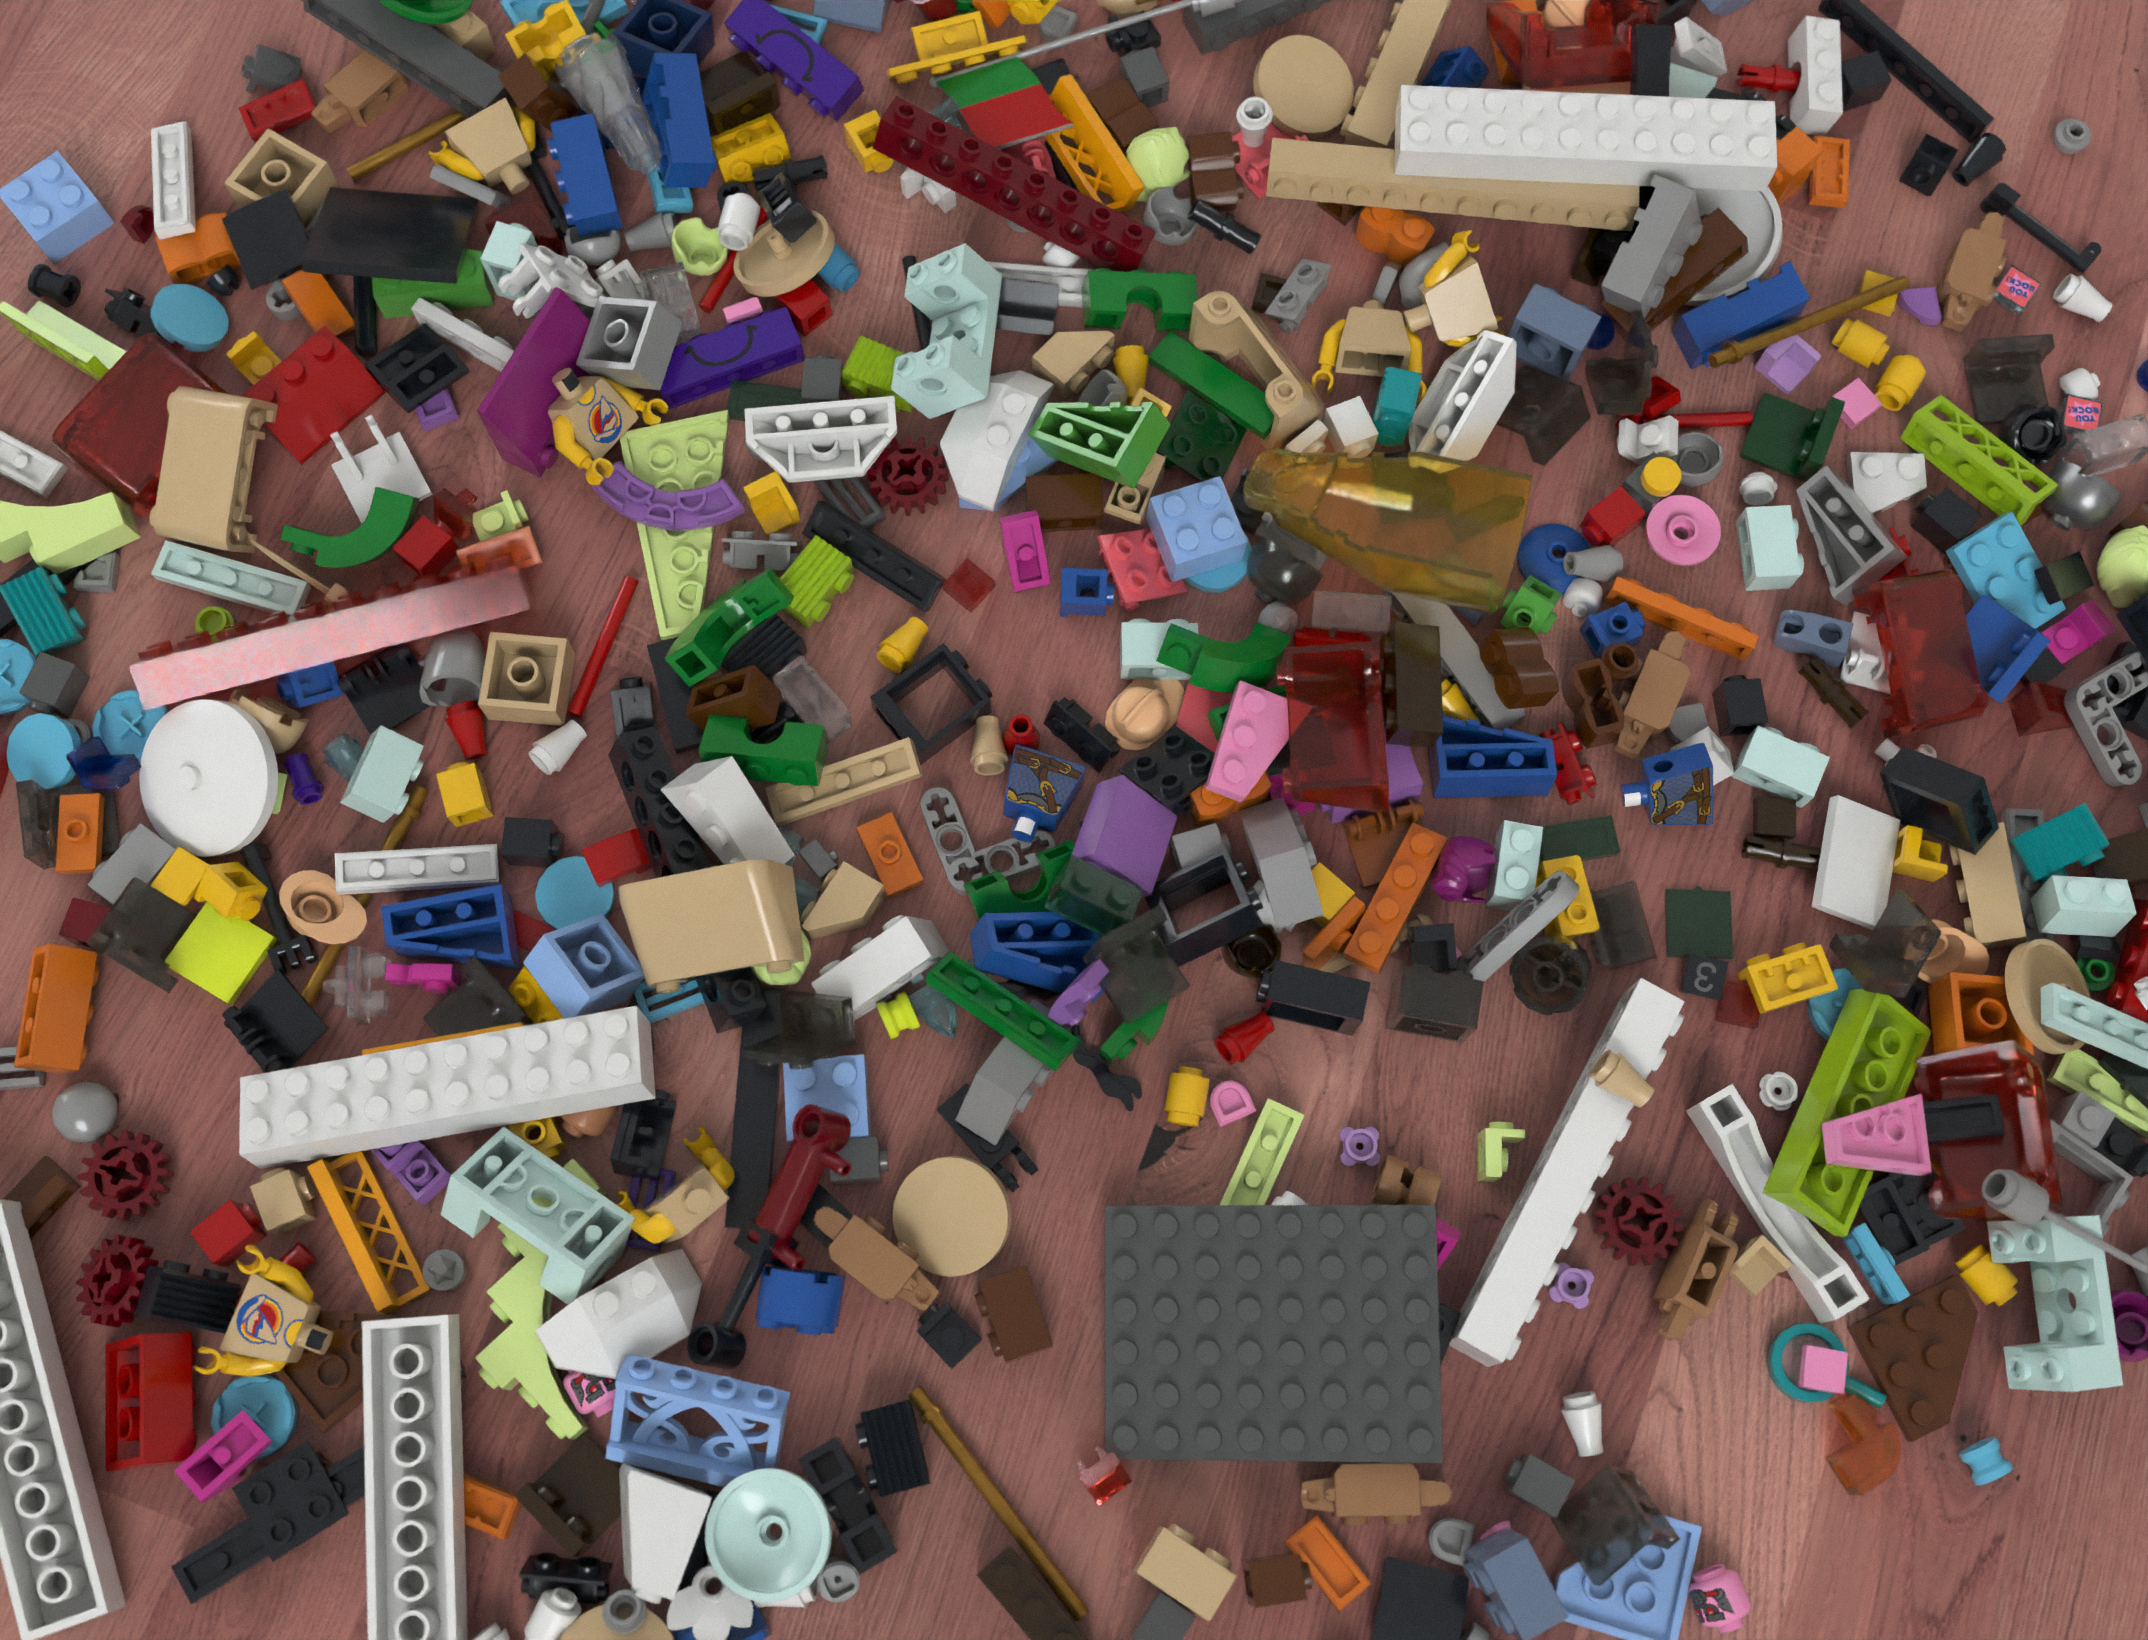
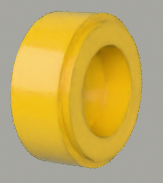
M1666 457L1651 459L1641 473L1643 488L1649 494L1657 497L1670 495L1681 481L1679 466L1676 462Z

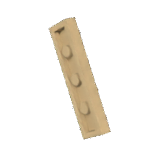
M908 737L825 766L819 786H795L790 783L779 782L765 787L774 822L782 826L923 777V772L914 742Z

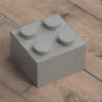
M599 296L576 365L591 376H604L625 387L660 390L683 321L658 301Z

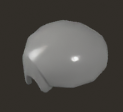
M1172 187L1156 189L1149 196L1145 206L1143 224L1156 232L1153 239L1169 246H1178L1188 242L1197 229V223L1187 219L1192 208L1189 198L1180 199L1176 197Z
M576 226L566 230V250L569 255L578 257L587 266H601L614 259L620 251L621 238L619 229L580 238Z
M1101 370L1084 388L1078 403L1089 402L1091 406H1109L1110 402H1121L1124 406H1127L1128 389L1126 384L1111 371Z
M1693 431L1681 434L1678 437V455L1668 458L1676 462L1681 470L1680 484L1690 487L1706 485L1714 480L1720 472L1723 464V448L1710 435Z
M92 1082L75 1083L65 1088L56 1097L51 1110L55 1128L65 1139L77 1143H92L99 1140L112 1130L118 1117L117 1100L107 1087Z

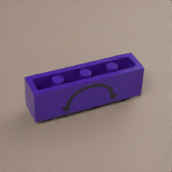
M742 0L725 20L724 24L730 33L728 40L740 52L745 53L748 50L757 57L755 62L766 73L772 74L775 72L782 77L781 83L793 95L798 97L801 93L810 100L808 105L822 118L829 115L838 122L864 91L859 76L766 1Z
M787 307L778 310H766L758 317L744 322H732L722 330L710 334L696 335L690 341L675 346L661 389L659 390L663 401L668 405V410L803 362L805 357L802 343Z

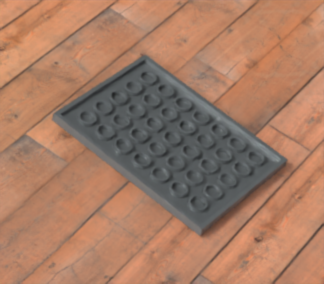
M1436 1205L1105 1206V1459L1443 1463Z

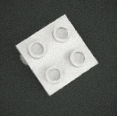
M1854 611L1851 623H1854L1847 652L1843 659L1839 681L1843 679L1846 683L1914 700L1917 684H1922L1926 677V670L1921 669L1928 631Z

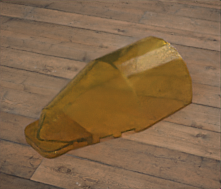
M1269 449L1260 453L1256 458L1244 482V501L1250 508L1271 513L1278 527L1379 589L1488 614H1493L1498 609L1506 592L1520 547L1528 511L1532 475L1424 452H1408L1407 458H1384V452H1372L1371 458H1347V452L1297 453L1283 449Z

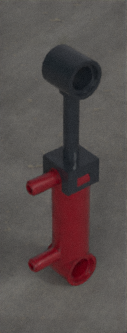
M813 1104L805 1105L796 1114L793 1122L794 1140L755 1219L746 1217L734 1242L737 1247L751 1257L719 1322H714V1324L700 1323L694 1327L689 1335L687 1351L693 1363L726 1370L737 1367L744 1358L746 1340L744 1334L736 1329L735 1326L762 1273L763 1266L770 1264L783 1268L789 1267L794 1271H800L805 1266V1257L795 1251L799 1242L793 1238L799 1222L826 1167L840 1176H846L851 1170V1163L836 1153L845 1147L851 1134V1124L845 1114Z

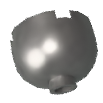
M2057 461L2047 476L2055 481L2058 487L2050 496L2042 501L2045 510L2052 515L2049 521L2064 531H2069L2071 527L2082 530L2092 529L2103 524L2115 512L2123 500L2121 499L2122 494L2102 477L2093 474L2090 478L2079 473L2082 467L2066 461Z

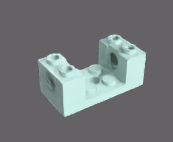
M966 243L908 267L904 297L932 320L930 343L926 349L916 353L911 351L895 358L891 389L929 419L985 399L988 395L1002 275Z
M504 1126L450 1176L440 1214L472 1238L489 1223L492 1216L545 1253L548 1259L539 1285L567 1305L586 1294L620 1259L635 1221V1217ZM545 1197L553 1205L550 1207H540L534 1204L532 1198Z
M2100 1215L2060 1216L2103 1240ZM2045 1217L2032 1225H2023L2013 1219L1988 1221L1987 1227L1992 1263L2030 1262L2040 1342L2003 1347L2009 1389L2078 1392L2123 1386L2105 1251ZM2070 1292L2074 1294L2076 1299L2075 1310L2069 1302Z

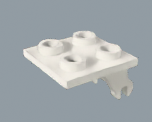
M521 243L518 249L524 258L510 274L504 275L498 282V287L502 293H505L509 285H511L508 292L511 296H514L540 278L525 296L518 298L513 304V311L516 316H519L524 309L523 315L526 319L532 317L543 307L555 287L562 289L573 302L593 308L596 307L599 296H604L602 287L593 280L587 271V265L581 259L573 255L565 257L555 254L549 248L541 245L534 247Z
M372 414L365 417V420L379 444L352 456L339 433L336 431L330 434L343 457L342 460L331 466L361 523L365 521L369 513L375 487L420 498L419 501L433 495L400 432L385 438Z

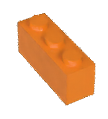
M52 943L33 948L14 1067L57 1074L79 1071L80 1065L84 1062L87 1053L84 1036L86 1026L90 1023L93 1014V1005L90 1003L92 987L96 984L99 976V966L96 964L98 952Z

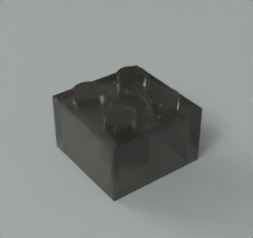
M1412 963L1409 967H1403L1392 982L1385 1029L1464 1043L1478 1026L1484 981L1473 979V974L1464 971H1450L1449 975L1433 972L1434 968L1426 964Z

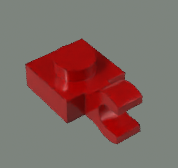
M1656 375L1628 391V400L1615 405L1613 412L1623 419H1630L1638 425L1643 415L1653 419L1681 402L1680 390ZM1619 421L1615 423V427L1618 429Z

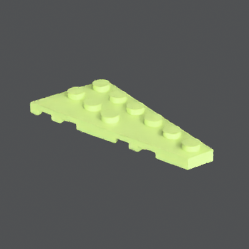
M724 410L626 431L620 438L625 468L640 480L653 485L656 489L678 493L680 490L698 489L718 482L722 477L730 419L729 411ZM637 522L660 638L662 641L679 637L704 608L715 526L696 530H666Z

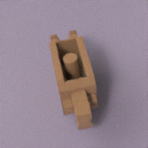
M362 49L350 63L340 71L335 72L329 81L323 85L327 95L311 114L316 123L329 134L348 121H351L357 127H368L409 91V79Z
M1998 212L1985 214L1980 225L1963 231L1958 242L1950 249L1936 288L1939 306L1944 307L1942 326L1962 332L1981 306L1988 307L1995 295L1997 287L1992 285L1994 277H1998L2001 274L2007 261V257L2002 255L2007 240L2000 238L2005 220H2003L2004 217L1998 214Z
M1669 631V633L1664 635L1655 650L1650 649L1643 660L1638 658V669L1634 675L1628 678L1633 681L1629 692L1623 690L1618 698L1624 712L1625 723L1623 730L1616 738L1614 751L1629 758L1635 759L1647 741L1660 738L1664 729L1669 727L1691 672L1687 664L1679 661L1686 642L1684 640L1685 637L1679 631Z
M1708 1197L1699 1204L1691 1224L1683 1226L1684 1231L1679 1233L1677 1238L1679 1245L1673 1248L1652 1298L1660 1303L1659 1309L1662 1310L1655 1332L1671 1341L1681 1340L1687 1326H1693L1697 1318H1707L1714 1311L1738 1253L1737 1243L1731 1239L1736 1230L1735 1227L1738 1225L1739 1216L1728 1210L1722 1213L1714 1230L1710 1227L1717 1212L1718 1204Z
M824 1206L818 1211L816 1210L815 1219L813 1220L817 1228L833 1241L829 1246V1256L835 1265L884 1303L895 1302L899 1298L923 1312L930 1308L940 1292L920 1272L921 1266L915 1261L919 1256L916 1251L901 1240L896 1245L882 1236L887 1229L868 1214L863 1220L855 1214L848 1220L838 1211H834V1208L831 1209L830 1206Z
M1410 1463L1337 1464L1330 1472V1477L1300 1482L1301 1508L1331 1512L1333 1517H1342L1343 1525H1368V1516H1384L1385 1525L1410 1524V1516H1420L1421 1507L1446 1505L1447 1502L1450 1503L1449 1500L1451 1494H1453L1449 1484H1446L1445 1481L1419 1480V1471Z

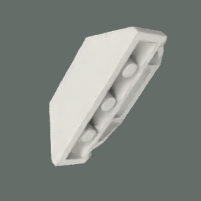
M1484 330L1477 335L1476 340L1465 344L1445 359L1414 412L1409 426V443L1411 448L1409 455L1413 462L1443 472L1477 457L1515 391L1517 342L1513 338Z
M1022 370L993 375L989 379L987 398L956 409L940 441V447L959 498L994 511L1030 437L1028 434L1054 388L1053 383Z
M887 396L745 409L746 443L749 448L788 483L861 477L866 474L897 434L895 397Z
M683 1249L653 1256L578 1297L537 1328L535 1333L555 1368L569 1369L585 1374L616 1379L627 1355L631 1354L651 1359L689 1337L702 1282Z

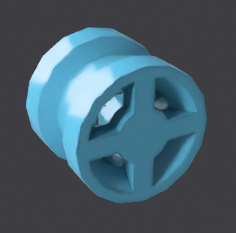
M1996 1436L1978 1441L1958 1453L1962 1462L1969 1464L1972 1469L1971 1478L1976 1486L1992 1482L2014 1469L2010 1460L2004 1458L1999 1451L2001 1444Z

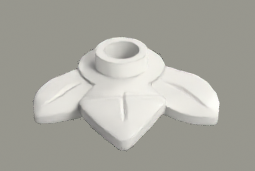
M710 1564L697 1572L692 1586L676 1593L668 1609L667 1628L671 1631L692 1627L696 1640H727L731 1626L737 1628L751 1627L753 1605L750 1599L744 1598L729 1589L720 1580ZM712 1580H719L722 1583L720 1592L714 1595L707 1593L708 1583Z

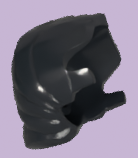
M2022 403L2016 405L2006 416L1999 431V439L2032 465L2048 463L2051 457L2067 443L2062 413L2056 408L2043 404Z

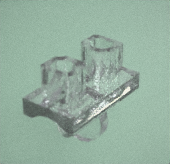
M349 946L348 967L336 966L335 979L325 980L323 982V991L335 993L334 1006H347V1018L355 1019L357 1025L370 1024V1017H378L390 1013L389 993L385 990H370L371 978H385L386 964H391V959L383 953L368 952L362 946Z

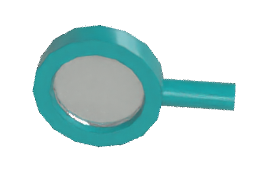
M1813 1323L1790 1325L1777 1333L1770 1344L1766 1358L1769 1376L1775 1386L1788 1398L1803 1403L1825 1401L1836 1395L1798 1386L1802 1346L1811 1345L1846 1352L1841 1341L1830 1330ZM1847 1358L1845 1392L1877 1409H1881L1885 1403L1886 1395L1847 1375L1849 1369Z

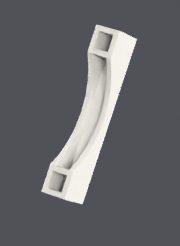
M1731 1084L1686 1110L1764 1236L1792 1263L1787 1272L1819 1323L1837 1320L1870 1300L1848 1264L1823 1239L1806 1216L1762 1193L1774 1165L1762 1141L1755 1118L1734 1085Z

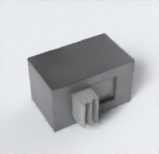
M816 839L798 851L802 860L821 883L824 882L826 876L833 868L838 870L835 863L839 859L837 853L832 851L828 854Z

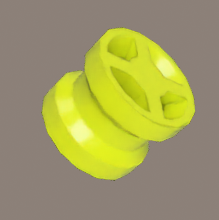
M905 991L898 993L896 998L890 1002L882 1000L875 1003L891 1040L898 1037L902 1030L907 1028L914 1030L920 1027Z

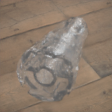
M598 32L586 35L574 41L560 54L564 63L562 67L555 63L556 75L562 86L569 90L579 106L587 114H594L599 130L610 140L625 164L630 169L641 171L644 174L653 172L660 165L662 151L659 147H661V144L649 120L648 112L638 90L639 88L632 75L630 64L626 58L627 52L620 40L611 33L606 32L608 35L607 40H602Z

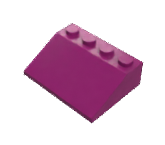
M557 287L553 289L477 409L501 458L540 478L546 468H551L554 465L559 454L555 447L553 423L548 415V408L561 394L552 382V378L559 371L566 368H571L577 378L591 376L576 365L590 320L564 291Z

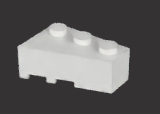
M733 756L696 763L660 789L724 865L756 859H767L785 864L795 856Z
M903 915L896 916L884 924L882 927L883 933L873 940L869 937L858 942L851 948L852 955L842 962L835 960L819 971L821 976L813 981L811 985L835 1023L850 1024L875 1009V1003L891 999L890 994L909 981L914 985L924 979L921 973L940 961L950 951L931 920L910 916L904 917Z

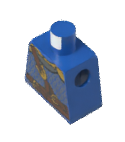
M1698 743L1645 758L1642 762V781L1621 784L1620 786L1623 806L1644 805L1649 822L1653 825L1713 824V764L1705 743Z
M1016 744L1003 813L1006 817L1016 820L1011 835L1022 842H1032L1038 828L1050 832L1056 831L1082 788L1086 767Z

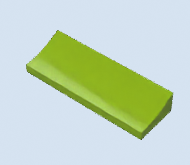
M1880 987L1849 991L1762 1192L1803 1214L1837 1237H1847L1874 1170L1826 1164L1822 1123L1904 1099L1932 1033V1030Z

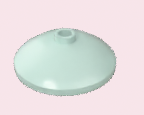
M779 1468L753 1470L738 1476L728 1483L714 1500L705 1527L706 1551L717 1576L736 1594L759 1602L784 1600L807 1588L822 1571L828 1559L832 1541L830 1516L820 1494L801 1476ZM773 1523L780 1525L782 1528V1536L779 1539L771 1534L770 1528Z

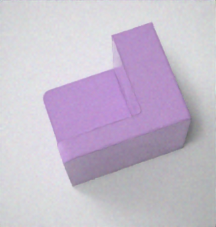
M1794 335L1770 345L1754 368L1782 392L1789 394L1813 370L1821 355L1801 337Z

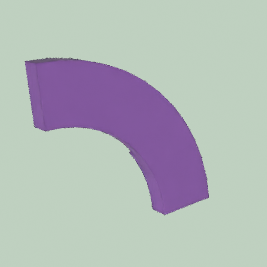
M619 460L613 464L614 471L609 478L603 476L604 480L600 485L589 484L608 506L621 515L643 525L659 529H703L722 524L745 513L743 505L724 478L698 489L680 490L678 493L656 489L653 485L640 480L627 470Z

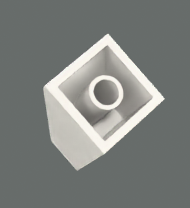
M622 1463L619 1474L624 1576L632 1585L631 1590L636 1591L635 1596L656 1604H660L662 1597L674 1600L712 1497L695 1487Z

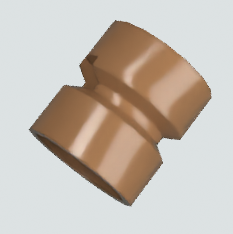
M1387 1154L1379 1170L1370 1204L1434 1205L1442 1174L1422 1166L1413 1170L1410 1168L1408 1161Z

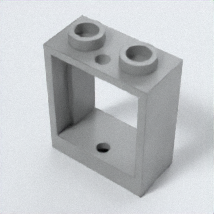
M2051 1119L2033 1125L2005 1170H2013L2032 1180L2049 1151L2053 1149L2102 1184L2083 1216L2100 1215L2102 1237H2104L2110 1227L2107 1220L2113 1210L2120 1209L2130 1195V1191L2127 1188L2134 1177ZM2048 1206V1210L2058 1216H2064L2052 1206Z

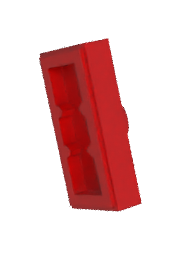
M302 78L238 109L251 139L256 143L268 128L276 133H280L312 118L311 112L317 107L308 83Z

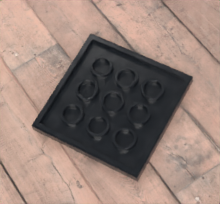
M330 187L302 256V271L306 273L456 284L479 212L478 199Z

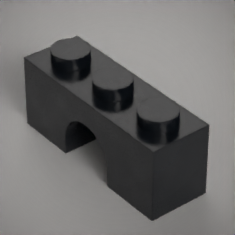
M834 1437L798 1459L811 1485L820 1494L840 1533L839 1537L859 1575L900 1551L840 1438Z

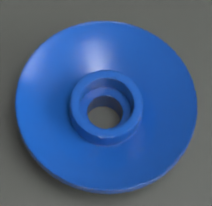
M1561 524L1541 525L1531 530L1519 546L1517 555L1519 570L1525 580L1531 575L1558 592L1565 594L1571 582L1576 578L1582 577L1568 575L1563 567L1565 555L1568 552L1587 550L1590 547L1580 533L1568 526ZM1552 550H1559L1564 554V557H1554Z

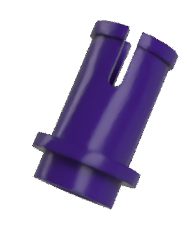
M298 753L286 758L283 765L294 787L292 791L293 798L298 800L301 805H310L318 802L323 797L322 791L324 787L320 781L316 780L307 754Z

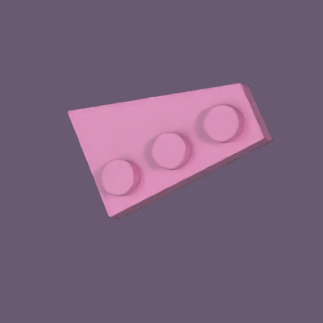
M1240 680L1233 692L1204 789L1241 803L1311 708Z
M1922 1093L1822 1123L1826 1164L1917 1176L1932 1173Z

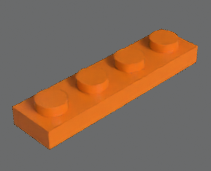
M1617 576L1603 602L1614 607L1626 601L1630 609L1637 608L1640 611L1644 620L1672 632L1679 631L1682 636L1743 662L1754 650L1759 635L1750 632L1746 626L1740 623H1728L1718 619L1709 610L1687 606L1680 603L1675 596L1668 593H1656L1644 588L1642 583L1631 578L1623 579Z
M1412 822L1343 953L1344 959L1380 975L1438 864L1442 849L1448 842L1447 837Z

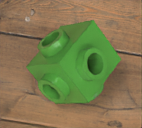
M1529 575L1520 590L1516 591L1512 588L1500 608L1505 610L1506 613L1501 619L1500 624L1504 625L1506 629L1529 627L1536 635L1539 632L1546 635L1558 617L1552 610L1562 596V593Z

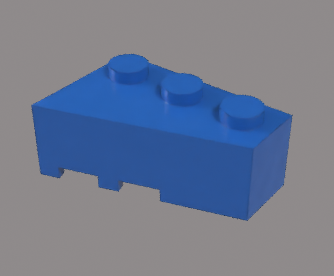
M654 53L640 105L665 188H707L711 173L716 171L717 159L711 145L697 56L691 53Z
M591 113L551 122L553 137L548 138L547 142L552 160H559L561 170L555 171L560 192H567L569 202L563 203L568 225H576L580 238L623 228L610 169L606 161L605 147L594 114Z
M1791 261L1779 266L1780 272L1778 275L1760 283L1758 277L1747 282L1748 290L1727 299L1726 295L1723 294L1680 316L1672 334L1690 369L1703 364L1705 367H1711L1708 363V355L1723 349L1724 345L1728 342H1741L1798 318L1809 301L1810 296Z
M1442 711L1443 734L1431 748H1428L1433 798L1549 795L1557 777L1553 740L1504 728L1503 731L1480 725L1478 720L1468 718V721L1444 716V711Z
M501 884L381 906L386 945L398 955L521 971L511 895Z
M1096 911L985 913L970 932L977 970L1061 994L1085 968L1096 960L1100 959L1107 967ZM1109 973L1098 983L1101 986V990L1090 1002L1094 1003L1111 984Z

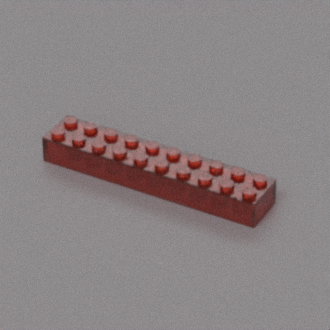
M511 552L501 553L489 557V561L483 566L475 567L472 561L451 567L452 571L447 572L448 575L438 577L436 571L424 573L413 577L414 580L409 582V585L400 587L399 581L389 582L377 586L376 590L371 592V595L362 597L361 591H355L339 596L338 600L332 602V605L324 606L323 601L300 606V610L293 612L294 614L286 616L285 610L262 616V620L255 622V625L248 626L247 620L228 624L223 627L224 630L216 632V635L210 636L208 630L196 632L185 636V640L177 642V645L174 646L171 645L170 640L161 641L147 646L146 650L138 652L139 658L128 666L143 709L148 710L531 610L535 601V595L523 556L513 557Z

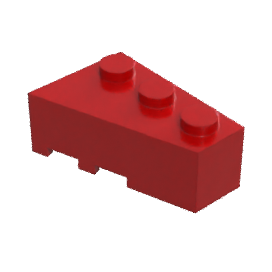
M2135 898L2134 906L2137 914L2129 921L2115 980L2107 994V1002L2109 1007L2148 1023V1010L2145 1009L2139 998L2135 995L2137 989L2134 986L2136 981L2148 976V900Z

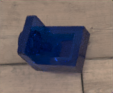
M99 736L89 738L66 756L84 789L108 788L109 791L117 790L128 784L131 780L129 776L142 767L135 754L110 755Z

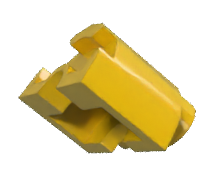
M568 0L549 5L544 11V18L539 22L522 21L513 30L505 34L518 59L526 53L541 66L547 68L550 73L559 71L577 60L579 55L576 50L582 43L587 44L588 40Z

